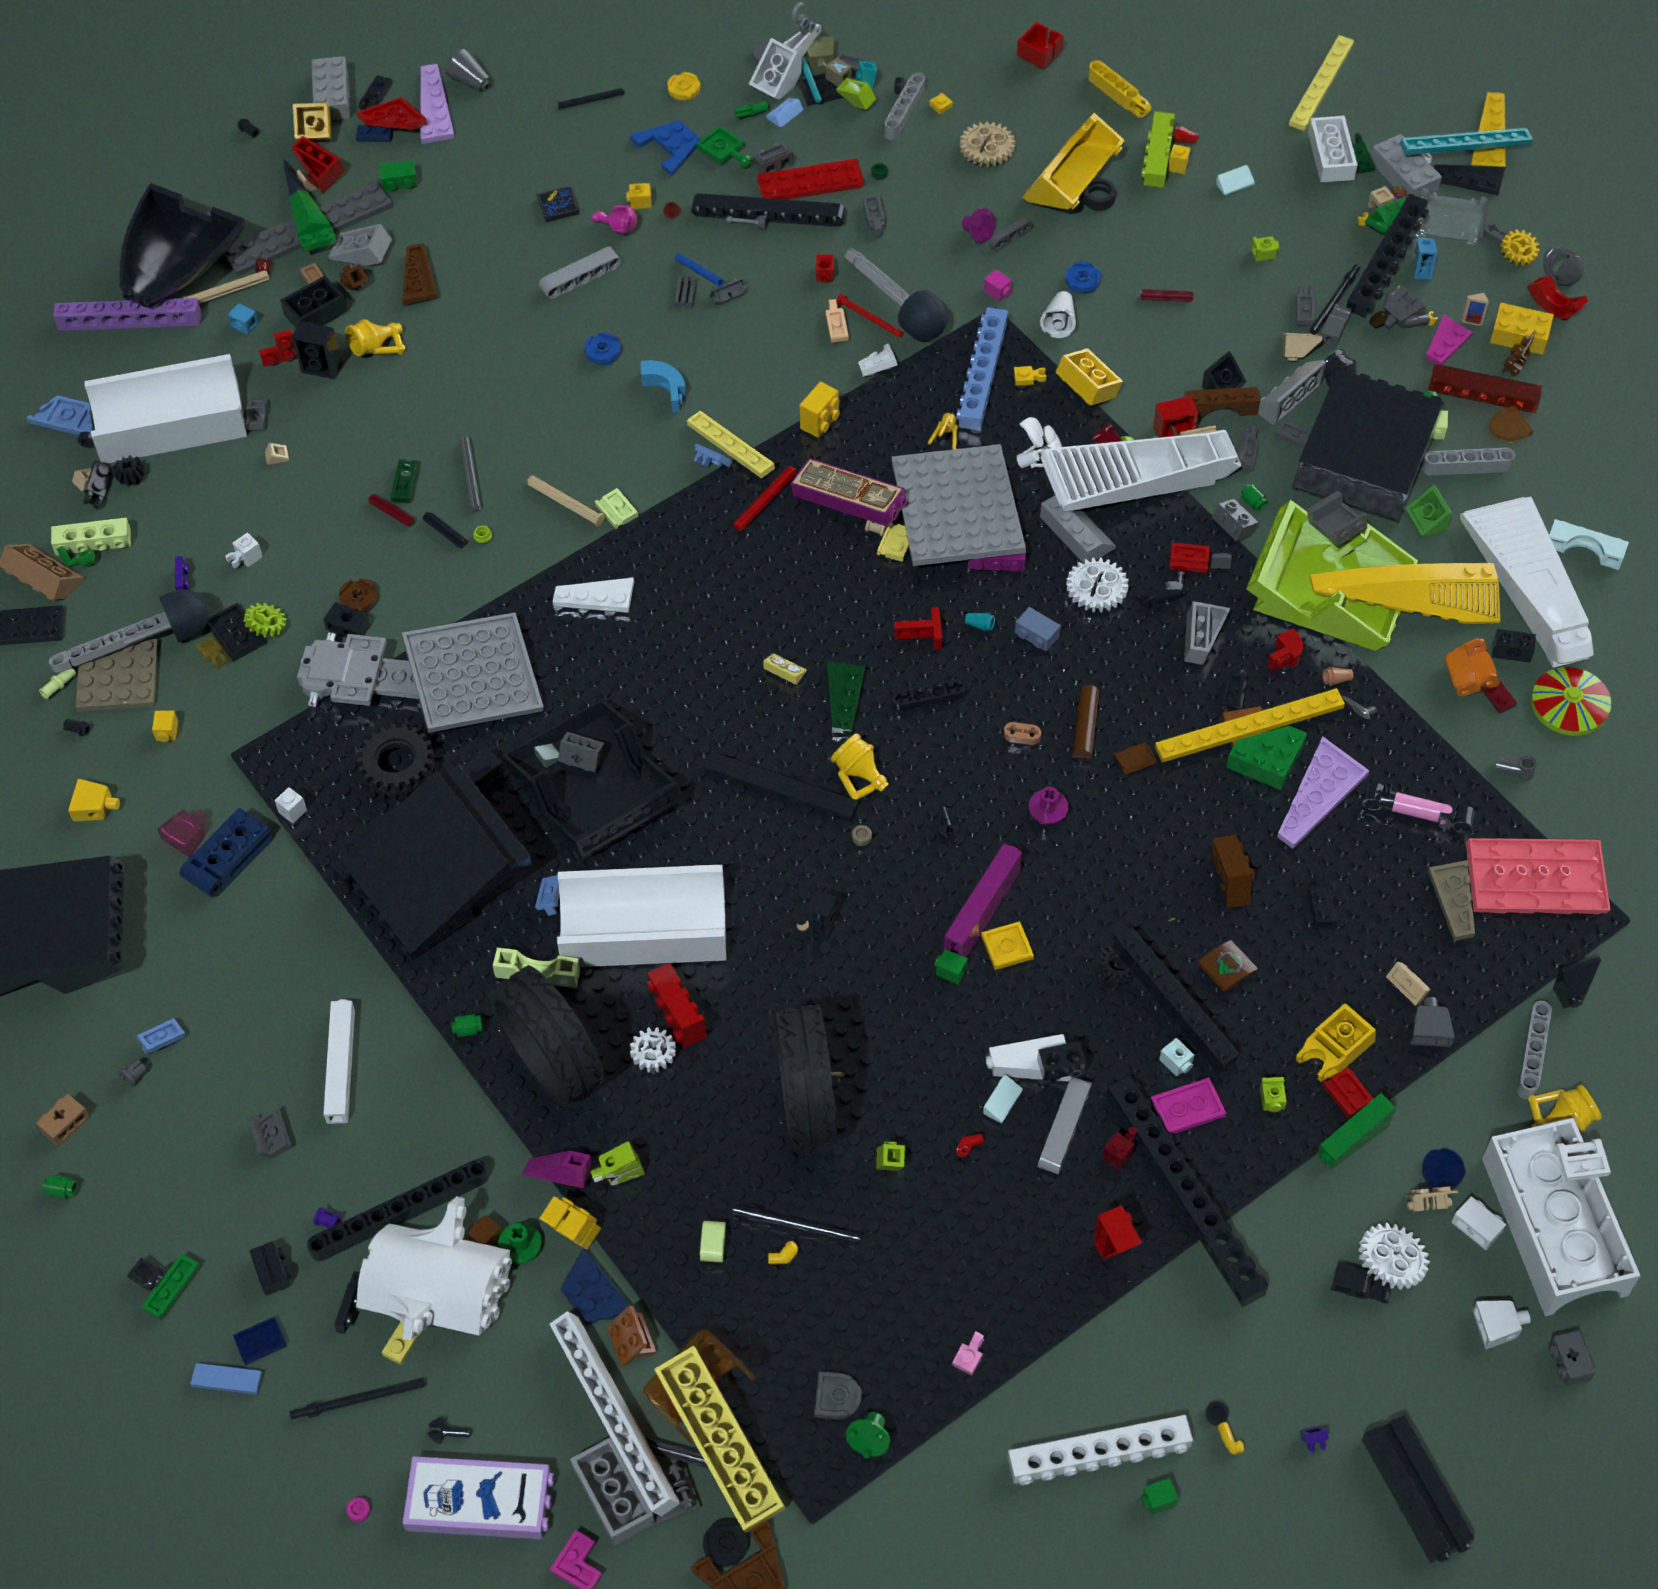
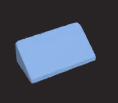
M788 98L767 114L766 118L777 126L783 127L803 111L802 104L799 99Z

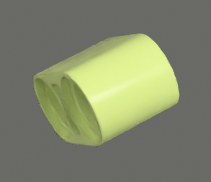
M703 1221L700 1261L723 1262L726 1222Z

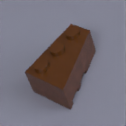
M1236 835L1212 838V856L1217 875H1221L1224 884H1221V889L1226 891V908L1250 905L1251 883L1254 881V871L1252 868H1249L1248 856H1244L1242 842L1239 843Z

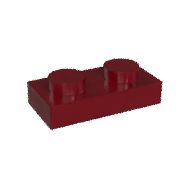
M1501 681L1497 687L1483 692L1499 714L1516 707L1517 701Z

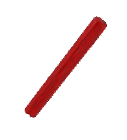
M788 466L734 522V528L742 531L796 475V469Z

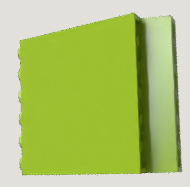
M1289 500L1278 510L1246 589L1258 597L1253 608L1255 611L1377 651L1390 643L1391 633L1396 627L1395 622L1401 611L1382 607V604H1366V602L1358 599L1355 601L1347 600L1345 594L1340 590L1332 596L1313 593L1309 576L1311 574L1348 569L1417 564L1418 560L1368 523L1367 528L1336 546L1309 524L1307 511L1292 500Z

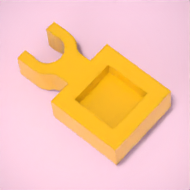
M1032 366L1014 367L1015 385H1034V380L1045 382L1046 375H1043L1045 374V368L1032 370Z

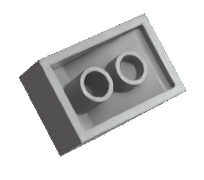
M381 224L339 233L337 243L334 244L328 258L330 260L364 266L377 265L382 262L392 238Z

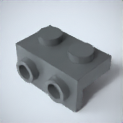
M275 1108L259 1119L253 1116L248 1118L249 1130L254 1137L255 1149L258 1154L272 1159L291 1147L280 1110Z

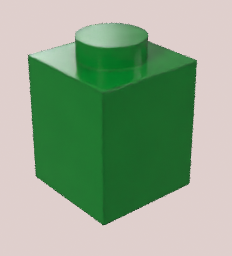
M945 949L942 956L938 955L934 964L936 975L959 985L967 970L968 958Z
M1170 1478L1144 1487L1141 1502L1144 1509L1149 1510L1150 1515L1177 1506L1178 1497Z

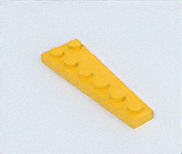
M1487 92L1478 132L1505 130L1504 93ZM1505 147L1474 149L1471 166L1506 167Z

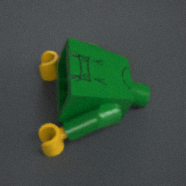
M1402 197L1377 207L1369 217L1368 213H1363V218L1358 216V224L1360 226H1371L1385 236L1405 202V198Z

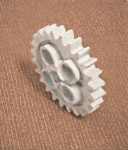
M1092 558V562L1085 559L1084 565L1078 562V566L1072 567V572H1069L1066 590L1069 591L1068 596L1073 597V603L1079 601L1078 607L1085 605L1086 611L1089 607L1092 608L1093 612L1096 611V608H1099L1100 612H1103V608L1110 611L1111 605L1117 608V603L1122 604L1123 598H1126L1128 592V579H1126V573H1122V567L1116 569L1117 563L1110 565L1109 559L1104 563L1102 558L1098 562H1096L1095 558ZM1104 573L1101 577V582H1099L1100 575Z
M1388 1223L1384 1227L1381 1224H1378L1376 1228L1372 1226L1369 1231H1366L1359 1242L1361 1246L1358 1251L1362 1253L1359 1259L1365 1260L1362 1266L1370 1268L1367 1273H1374L1375 1281L1380 1278L1382 1279L1383 1286L1388 1282L1392 1289L1396 1284L1400 1290H1402L1404 1285L1408 1289L1412 1285L1416 1286L1425 1277L1430 1261L1426 1260L1428 1253L1422 1252L1425 1245H1418L1420 1239H1413V1232L1406 1234L1405 1227L1401 1231L1398 1230L1397 1224L1390 1228Z

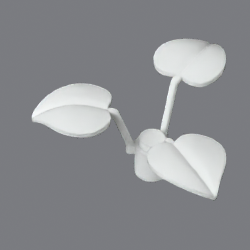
M1027 418L1020 425L1025 429L1034 445L1023 453L1018 454L1017 462L1021 468L1031 466V468L1044 467L1043 464H1036L1039 460L1038 453L1048 448L1062 447L1061 442L1051 426L1047 425L1042 429L1036 418ZM1044 436V439H1045L1047 445L1044 446L1043 448L1037 450V451H1036V450H1033V449H1035L1036 447H1037V448H1040V447L1043 446V441H1044V440H1043L1042 437Z

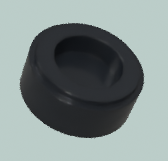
M896 77L894 91L896 94H901L905 86L904 77Z
M83 431L79 433L77 442L82 447L92 448L95 446L91 432Z
M1218 1401L1210 1403L1205 1412L1207 1421L1215 1426L1226 1422L1229 1415L1227 1406Z

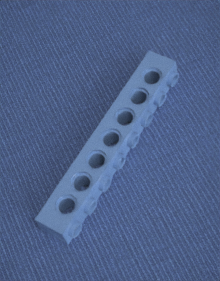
M987 307L986 313L982 314V328L979 327L977 333L979 341H975L974 351L976 353L971 356L970 365H972V368H968L967 372L969 380L964 383L963 392H965V395H961L960 406L962 408L957 411L956 418L959 420L960 428L981 431L1007 326L1008 310Z

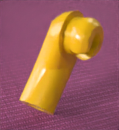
M1226 1422L1219 1424L1218 1430L1221 1439L1229 1452L1233 1455L1243 1453L1242 1441H1234L1229 1424Z

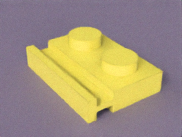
M891 523L887 527L877 549V555L883 554L887 558L904 561L909 549L905 526L893 525Z

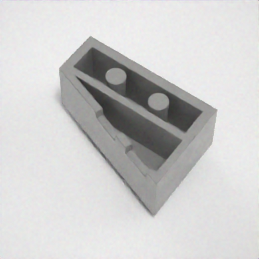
M1192 602L1187 613L1185 662L1204 664L1230 608Z

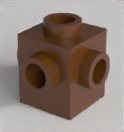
M349 264L343 267V272L339 274L341 284L347 289L354 288V290H357L364 286L363 282L368 280L366 272L360 264L354 266Z

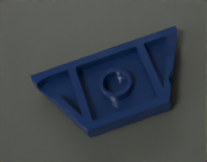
M582 1249L560 1288L561 1293L586 1324L597 1323L600 1320H612L630 1305L587 1251Z

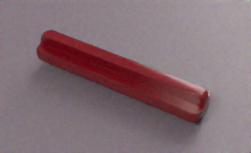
M1142 289L1140 298L1141 300L1191 302L1193 300V292Z
M371 494L368 498L369 504L407 527H411L414 524V517L376 494Z

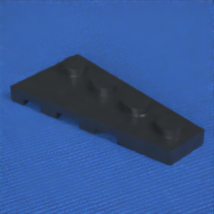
M1434 165V169L1442 176L1441 184L1497 196L1499 195L1506 168L1496 166Z

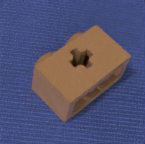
M67 1094L64 1098L59 1099L48 1113L43 1114L36 1124L41 1133L59 1147L90 1117L86 1109Z

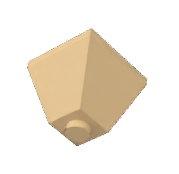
M1282 333L1283 356L1287 357V360L1298 361V357L1303 358L1322 341V336L1319 334Z

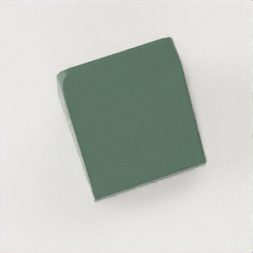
M553 744L534 748L535 755L545 768L558 762L559 752Z

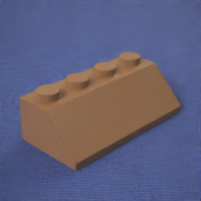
M31 544L5 545L0 558V567L5 569L7 574L18 577L20 582L29 584L33 590L42 592L46 595V598L53 601L66 599L85 580L84 576Z

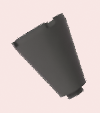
M462 47V50L459 48L455 50L446 62L449 65L447 69L444 67V73L478 91H486L491 85V79L467 48Z

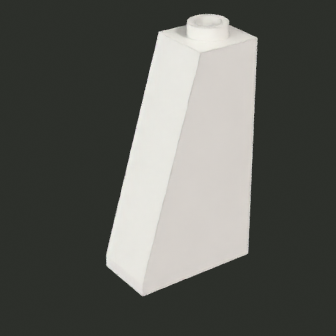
M1064 1035L989 1048V1056H986L987 1067L992 1069L993 1076L1003 1077L1006 1075L1008 1077L1043 1080L1037 1060L1038 1049L1066 1044ZM1053 1063L1047 1064V1065L1050 1066V1067H1055V1066H1056V1065L1053 1064ZM1071 1076L1062 1077L1057 1081H1070Z

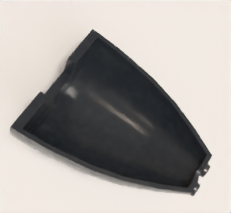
M150 183L129 222L122 245L119 282L120 289L123 292L122 296L127 301H134L143 307H148L149 304L166 298L189 286L204 275L229 250L244 230L245 219L216 207H212L210 210L211 216L184 206L182 194Z

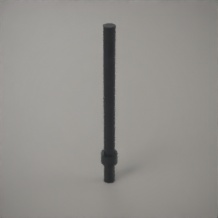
M1355 264L1345 274L1343 282L1309 329L1311 334L1317 332L1349 284L1353 283L1356 274L1360 270L1359 265Z
M734 1205L733 1214L749 1217V1220L757 1222L758 1220H763L860 1243L861 1234L763 1212L760 1211V1208L751 1207L750 1209Z
M423 1378L316 1404V1402L307 1404V1407L289 1411L291 1420L306 1416L311 1418L319 1416L318 1413L423 1388Z

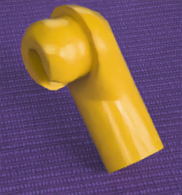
M789 1241L780 1253H769V1264L790 1263L798 1252L796 1243Z

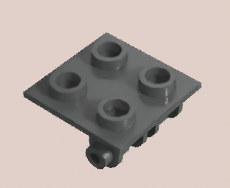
M675 1464L669 1468V1472L664 1473L680 1504L663 1516L654 1513L657 1524L701 1508L685 1466L678 1467Z

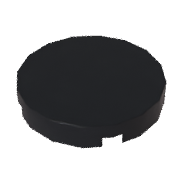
M721 1520L713 1523L703 1536L705 1556H709L712 1563L719 1567L737 1565L748 1552L749 1540L747 1533L733 1520Z

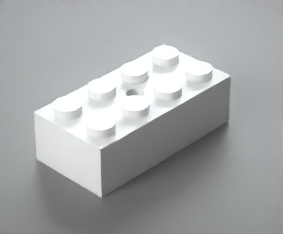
M1345 116L1311 118L1308 135L1320 183L1354 180L1357 162Z

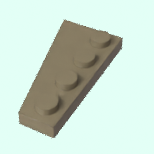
M1468 860L1429 867L1428 874L1454 941L1472 938L1475 934Z

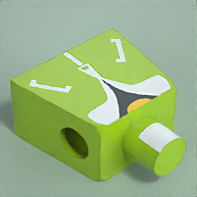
M629 1141L599 1156L601 1166L591 1170L595 1183L607 1178L611 1185H617L645 1174L639 1157Z

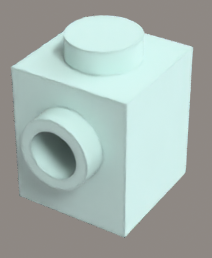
M1176 1038L1161 1050L1159 1060L1171 1072L1179 1076L1182 1072L1184 1074L1193 1067L1194 1054Z

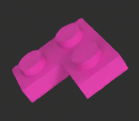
M575 1530L550 1568L551 1573L578 1589H594L602 1577V1573L584 1563V1561L595 1546V1541Z

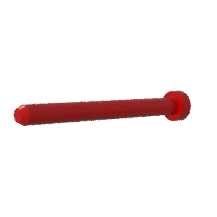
M841 293L837 297V305L848 307L897 337L903 336L904 333L901 330L846 299L847 296Z

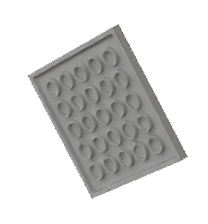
M515 612L402 633V639L428 733L543 711L542 700Z

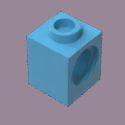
M239 303L228 314L231 327L248 335L259 324L256 311Z

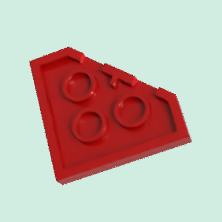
M402 97L357 112L358 119L369 126L412 130L427 125L426 118Z

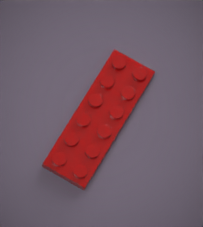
M857 158L756 174L762 198L789 200L864 187Z

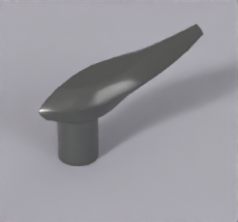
M1342 695V699L1363 718L1370 719V715L1377 712L1375 706L1365 708Z

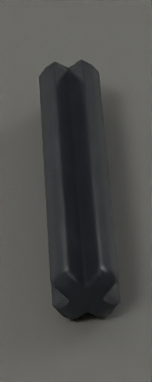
M431 512L425 513L423 520L458 548L464 547L466 540Z

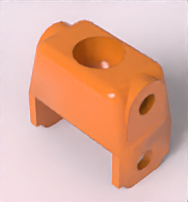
M1476 638L1447 653L1444 657L1451 681L1458 696L1463 697L1484 692L1497 687L1500 683L1495 665L1486 651L1488 647L1484 639Z

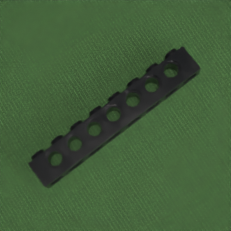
M1409 193L1347 300V308L1352 309V313L1366 318L1369 312H1373L1376 299L1381 298L1384 285L1387 286L1389 284L1391 273L1396 272L1399 259L1404 258L1407 245L1412 244L1415 231L1418 232L1420 230L1422 219H1426L1429 214L1428 200Z

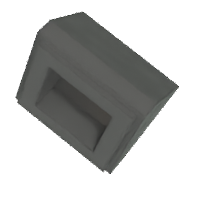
M1212 553L1211 568L1230 569L1232 555L1229 553Z

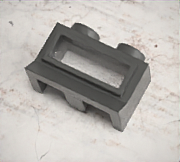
M783 142L780 144L775 143L766 150H758L753 155L754 166L760 174L767 173L766 167L772 164L774 169L779 171L781 169V161L784 159L790 167L793 166V152H790Z

